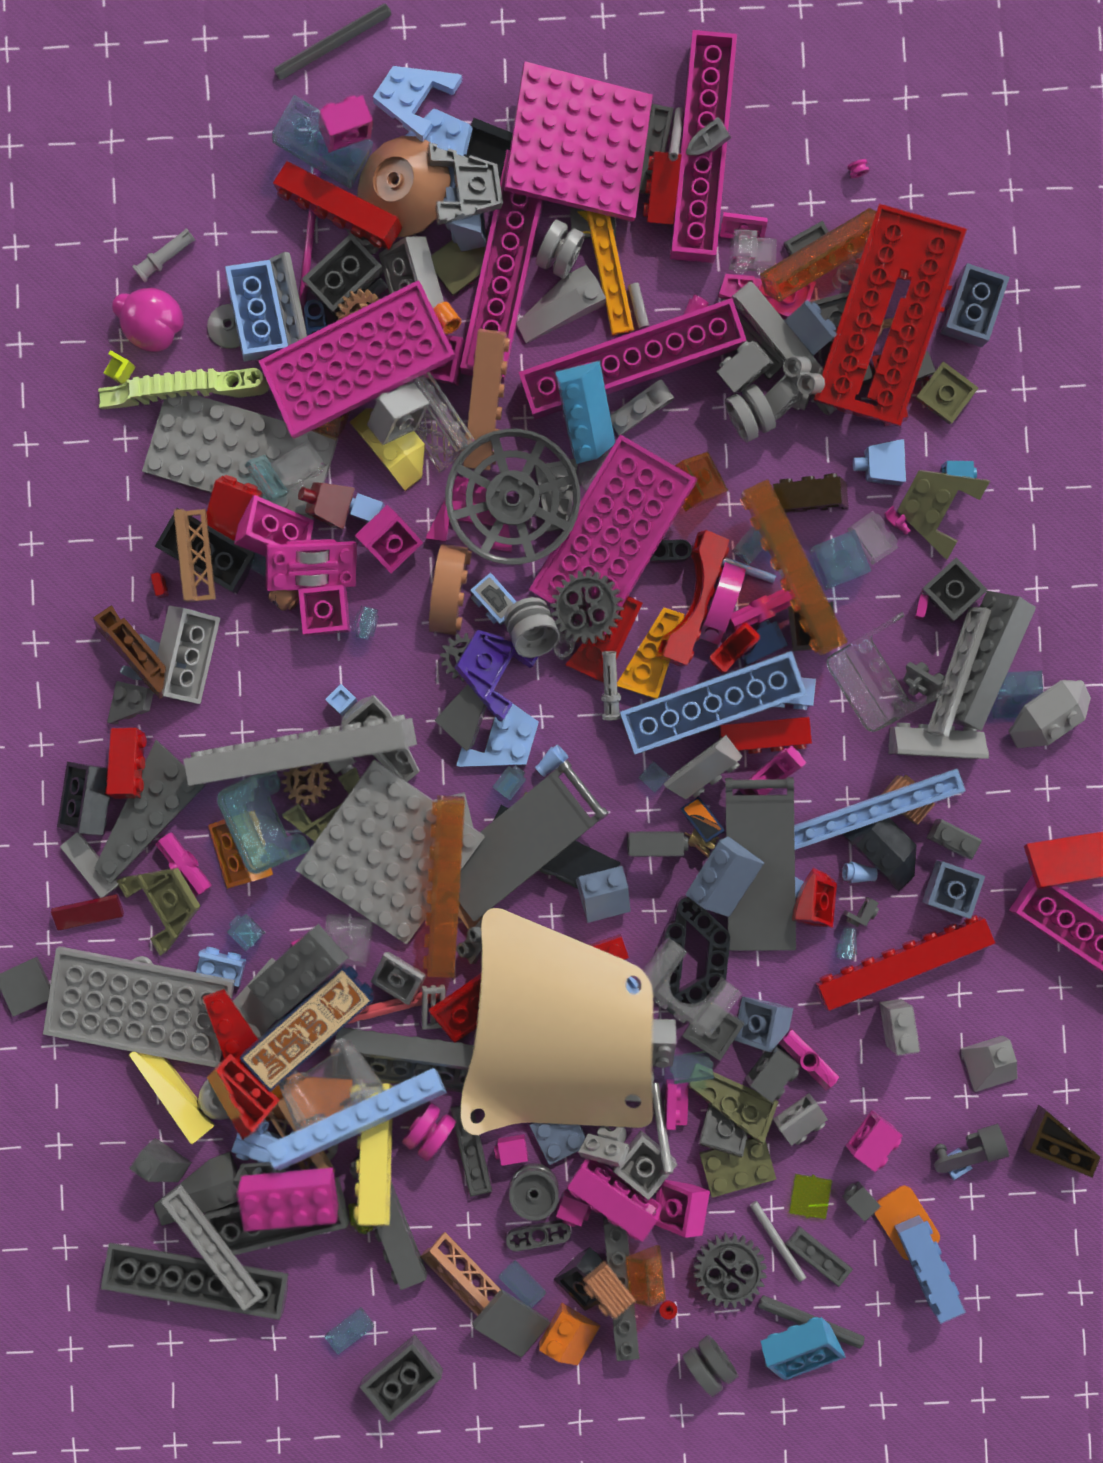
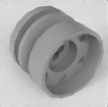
M531 597L515 602L504 615V623L511 636L513 645L517 653L523 657L533 658L542 656L551 651L559 642V630L551 616L547 603L540 598Z

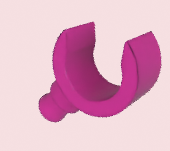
M894 506L884 513L885 518L891 525L899 528L900 531L902 530L905 535L910 532L905 523L906 517L904 514L899 516L894 510Z

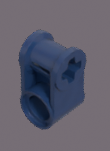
M315 299L309 300L304 306L307 336L329 326L323 304ZM319 307L321 309L320 314L315 317L311 316V309Z

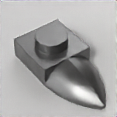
M719 117L701 129L692 138L687 147V155H700L709 150L715 151L731 139L729 132Z

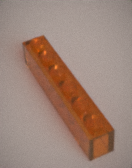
M871 208L866 209L762 272L760 278L765 293L780 302L864 251L877 211Z

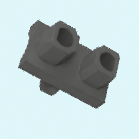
M909 662L906 665V674L903 678V681L910 686L909 694L915 696L920 692L936 701L945 676L940 673L932 676L928 673V666L923 662L916 665Z
M482 920L475 927H471L468 930L466 940L459 943L456 947L460 957L467 958L470 964H476L482 956Z

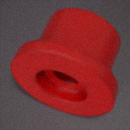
M670 1300L664 1301L659 1309L661 1316L667 1320L673 1319L678 1311L676 1304Z

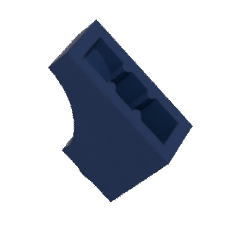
M767 620L757 625L758 630L756 632L760 635V639L754 644L751 651L742 657L745 666L788 645L777 621L770 623Z

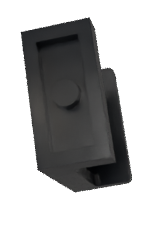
M473 118L470 125L472 133L467 154L464 157L469 158L471 155L497 164L499 179H501L507 150H510L513 133Z

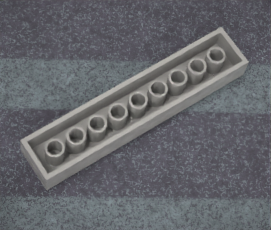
M405 715L385 718L386 723H383V719L363 722V727L360 722L341 726L342 730L337 726L319 730L320 734L318 730L300 733L298 738L297 734L277 737L276 739L270 738L255 741V743L253 741L190 753V758L183 759L188 786L417 745L412 718L405 719Z

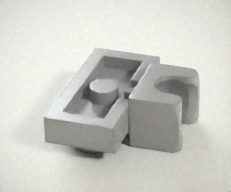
M600 1126L597 1132L598 1136L587 1134L579 1150L580 1156L621 1168L630 1150L628 1144L624 1143L627 1137L625 1128L616 1127L614 1131H611L608 1126Z

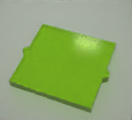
M795 1173L789 1213L803 1215L807 1219L810 1217L826 1219L832 1179L816 1177L814 1174L808 1176Z

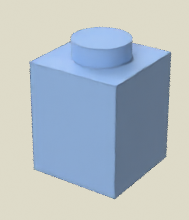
M357 493L356 498L351 500L349 511H351L350 515L353 518L368 523L385 505L381 501Z

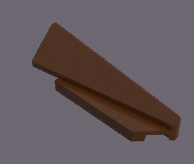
M112 605L93 617L96 629L155 695L159 699L163 698L166 666L125 618L120 620Z

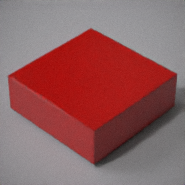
M158 572L150 574L155 595L159 598L168 597L169 593L164 575Z

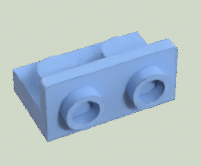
M206 947V949L199 951L198 956L200 958L196 973L235 980L234 986H240L246 959H242L240 954L228 952V955L219 953L220 950L213 947Z

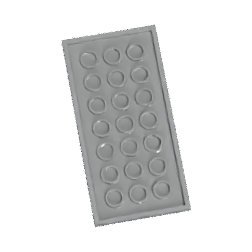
M186 392L187 396L183 397L176 393L174 398L166 394L167 399L163 401L142 469L144 473L212 493L215 480L221 476L229 475L235 477L237 482L256 485L259 490L264 491L263 499L314 520V517L305 513L307 502L299 500L298 493L302 487L311 489L313 482L325 483L337 445V437L311 430L294 439L285 421L202 396H192L188 392Z
M59 946L56 948L43 1035L216 1067L222 1061L223 1053L203 1001V996L225 989L232 999L235 980Z

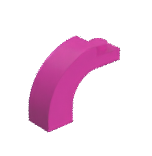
M727 562L724 563L707 617L701 627L700 639L717 645L720 644L736 605L746 569Z

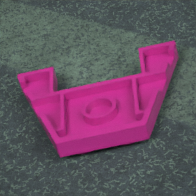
M457 476L454 481L452 491L454 510L467 507L466 490L469 479ZM476 483L473 489V505L486 502L487 489ZM446 499L427 533V540L447 542L450 520L446 508ZM489 510L476 514L483 525L493 526L496 521ZM470 516L457 519V521L473 523ZM508 524L503 525L499 536L510 538ZM495 541L492 550L512 553V545Z

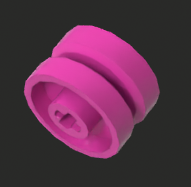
M432 1102L415 1118L401 1142L411 1150L422 1140L423 1142L418 1149V1156L426 1162L436 1153L456 1123V1120L448 1114L443 1115L435 1123L440 1114V1108Z

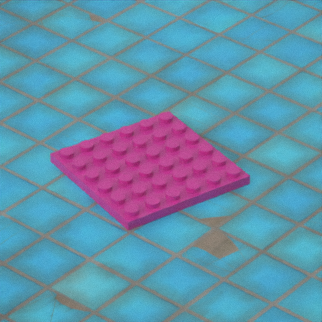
M524 62L504 191L633 222L636 218L653 95Z

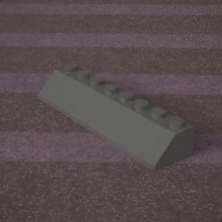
M342 1028L337 1032L333 1049V1075L401 1084L434 1068L439 1073L445 1090L463 1092L475 1045Z
M109 1243L101 1289L280 1320L285 1309L288 1273L243 1266L264 1294L262 1298L243 1311L205 1259Z

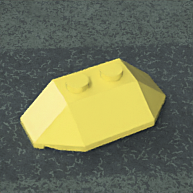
M366 408L352 419L350 424L404 491H406L422 478L425 444L413 431L382 445L367 426L371 417L370 414L374 408Z

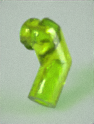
M359 1203L349 1204L351 1226L363 1235L371 1232L373 1226H361L355 1220V1207L359 1206Z

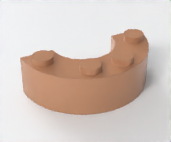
M441 544L431 594L430 632L456 635L457 630L461 631L462 617H459V606H463L464 593H461L462 584H466L468 574L466 564L470 565L472 552L468 551L469 548L446 544Z

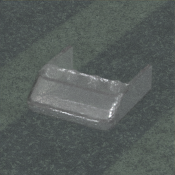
M903 612L850 642L827 658L828 670L863 726L871 732L879 731L940 698L950 690V687L947 685L918 702L910 701L877 649L872 636L905 616Z

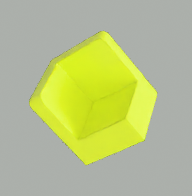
M110 350L108 354L112 359L103 373L118 383L123 384L130 378L135 366L129 360Z

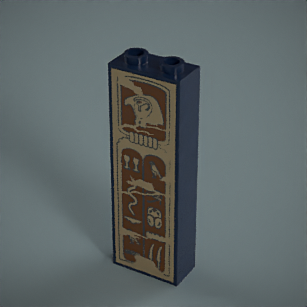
M343 963L241 1054L240 1059L269 1091H272L373 1001L374 996L372 993L374 991L366 982L361 983L357 978L359 976L352 966L347 967Z

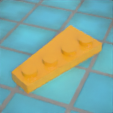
M663 607L618 680L617 687L658 699L669 662L657 658L656 654L662 636L674 629L684 618L685 614Z

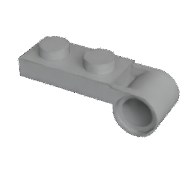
M659 380L611 414L612 426L619 435H623L656 410L668 405L674 397L665 383Z

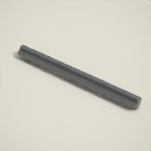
M386 3L380 5L274 68L276 76L279 80L286 78L391 16L390 8Z

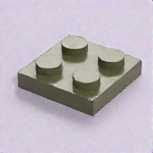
M943 361L915 399L951 425L978 390V387Z

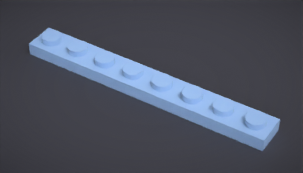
M958 769L794 825L795 850L965 792Z

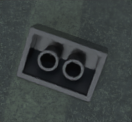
M67 761L57 822L58 828L76 833L103 835L107 823V807L110 804V797L106 794L107 767Z

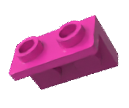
M666 1079L665 1124L667 1130H676V1125H687L688 1080Z

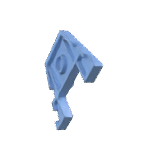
M393 66L373 95V103L391 118L398 119L403 123V127L407 131L411 130L414 132L416 138L423 142L432 129V121L415 115L416 111L432 87L454 95L462 83V75Z
M435 108L424 117L432 121V129L425 140L437 144V148L448 151V148L453 149L461 156L467 154L472 133L470 124ZM410 131L405 136H416V134ZM448 167L451 178L450 187L456 188L453 167Z
M512 704L503 721L500 722L495 717L485 752L482 753L472 749L466 751L462 747L456 766L527 764L539 721Z

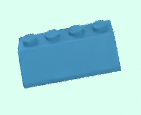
M599 361L555 372L571 450L576 464L598 459L615 444Z

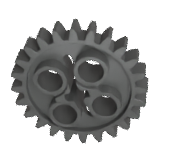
M587 570L585 576L581 571H578V578L570 574V582L563 579L564 587H556L560 592L559 595H552L557 600V603L550 604L551 607L556 608V611L551 613V616L558 617L555 624L562 625L559 632L567 631L566 638L568 639L574 635V642L577 643L581 637L583 644H587L589 638L592 643H596L597 636L601 640H605V632L612 635L611 626L619 627L615 623V619H622L617 613L618 611H623L624 608L618 606V603L624 600L623 598L616 597L621 591L619 589L613 590L612 588L616 583L612 581L607 584L609 577L605 575L600 579L601 575L597 571L593 577L590 570ZM582 588H585L586 590L585 597L582 593ZM599 588L600 596L598 599L593 600L591 592L593 589ZM573 593H577L579 600L576 604L572 605L570 603V596ZM586 602L588 604H591V607L588 608V612L583 610V607L586 606ZM599 610H603L605 617L602 621L598 622L595 615ZM577 615H581L583 623L576 627L574 619ZM589 617L592 621L591 627H589Z
M725 1232L721 1240L718 1235H715L716 1242L713 1243L708 1239L709 1247L701 1246L703 1254H696V1258L700 1261L693 1264L694 1268L698 1269L693 1272L694 1277L699 1278L696 1281V1285L702 1286L700 1289L702 1295L708 1292V1301L715 1298L716 1306L721 1301H723L724 1308H727L729 1302H732L733 1307L736 1308L738 1301L745 1306L744 1299L748 1298L752 1302L751 1294H760L757 1286L764 1287V1283L760 1280L767 1278L766 1273L762 1271L767 1269L765 1263H760L764 1260L763 1254L757 1255L760 1249L758 1246L752 1248L754 1244L752 1240L745 1243L746 1238L744 1235L739 1240L736 1233H733L732 1237L728 1238ZM731 1250L734 1252L731 1258L722 1257L725 1251ZM714 1258L721 1260L728 1269L731 1270L733 1268L735 1274L746 1280V1282L742 1283L731 1271L726 1272L725 1267L719 1262L714 1261ZM743 1265H751V1269L748 1272L740 1271ZM713 1268L720 1270L717 1276H710L709 1271ZM731 1282L738 1284L734 1290H728L726 1288L727 1285Z

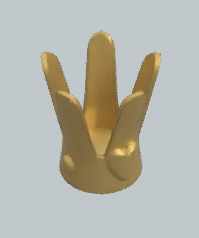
M695 828L691 835L687 832L684 833L689 836V846L696 847L708 858L710 851L706 847L714 849L715 839H719V837H716L705 844Z

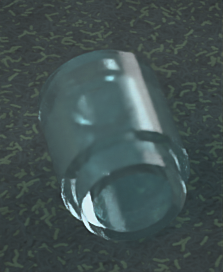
M361 606L360 611H357L352 630L356 632L355 637L369 640V636L374 637L379 619L377 609Z

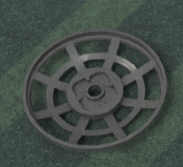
M523 429L493 431L470 443L454 462L445 490L448 517L460 540L479 556L492 562L506 565L534 562L556 550L573 529L580 507L578 477L566 454L546 437ZM523 437L534 440L537 443L531 454L517 450L503 451L499 438ZM491 441L494 454L483 460L474 472L462 465L464 460L475 449ZM544 447L550 449L561 460L568 472V476L555 479L550 468L539 459ZM505 458H521L527 460L521 472L516 470L509 471ZM497 461L500 474L494 477L492 481L480 475L487 466ZM535 465L544 472L549 482L536 485L530 477ZM458 473L469 479L466 490L467 507L454 510L452 491L454 480ZM476 483L487 489L486 502L473 505V489ZM572 484L573 506L571 516L567 522L556 516L559 507V488ZM511 491L519 495V501L516 504H510L506 500V495ZM552 491L553 503L551 511L548 512L538 507L540 494ZM489 510L496 519L490 531L480 522L476 515L477 513ZM533 515L545 520V523L538 530L528 534L525 522ZM470 516L476 528L487 537L481 548L476 546L464 534L457 519ZM504 524L516 525L520 537L506 538L499 536V533ZM551 524L563 529L561 535L550 546L536 554L534 553L531 541L541 536ZM495 541L507 545L522 544L526 557L505 558L490 554L489 551Z

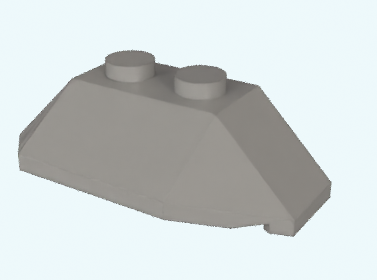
M1060 680L1024 705L1016 717L1014 725L1008 730L1017 748L1050 745L1086 719L1091 699L1082 680Z

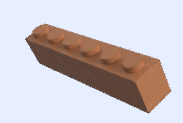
M486 329L478 330L465 448L479 437L500 430L496 429L497 420H501L502 416L499 398L504 397L505 384H501L502 375H506L508 362L504 361V353L509 352L510 338H506L507 332ZM491 441L475 449L464 460L463 466L476 469L483 460L493 455L494 451ZM492 464L487 466L484 470H490Z

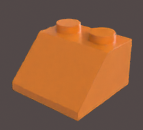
M561 1303L539 1341V1351L558 1362L578 1365L599 1330L600 1325Z

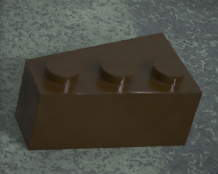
M835 473L825 474L824 478L815 479V476H805L801 478V481L794 482L793 479H781L779 483L773 484L775 511L778 513L807 512V510L813 509L825 511L832 507L849 509L847 482L842 477H837Z
M1038 1105L1022 1147L1030 1153L1093 1178L1101 1157L1046 1109Z

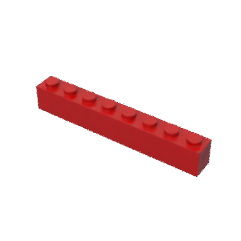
M972 915L971 919L965 918V922L956 925V923L945 926L943 928L944 931L936 934L935 931L923 935V939L915 942V940L903 943V948L885 950L881 953L882 956L878 958L868 957L861 961V965L856 967L849 965L840 969L841 973L833 976L830 973L820 977V981L815 984L825 1008L828 1011L995 944L986 919Z

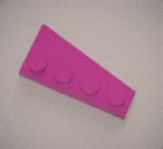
M725 274L718 297L725 300L731 299L745 284L752 282L782 319L786 320L806 300L810 302L816 282L808 281V283L792 279L782 281L769 277L759 279L754 276Z

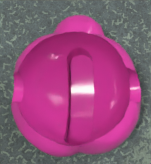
M142 288L131 294H119L112 302L113 312L120 320V326L125 337L142 350L158 352L167 349L173 342L174 335L183 328L184 319L179 304L171 295L163 290Z

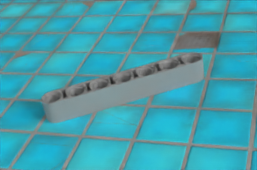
M752 282L745 284L732 296L735 305L784 362L789 357H807L812 366L810 373L822 375L824 369ZM797 362L795 365V369L798 372L800 366ZM812 379L809 380V387L811 389L813 387ZM811 394V395H810V397H811L813 400H814L815 394ZM814 401L828 416L837 410L835 407Z

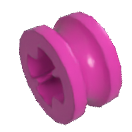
M866 159L854 161L847 166L848 170L851 171V178L861 177L870 171L869 167H866Z

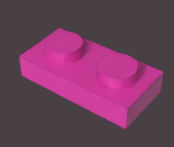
M723 212L720 237L764 242L768 218Z

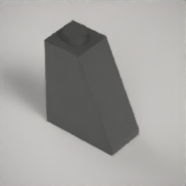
M467 684L435 721L468 751L475 743L487 706Z
M154 1138L141 1150L129 1169L148 1182H179L192 1162L157 1138Z

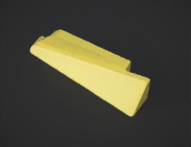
M137 1052L129 1054L191 1144L215 1126L199 1110L198 1098L167 1058Z

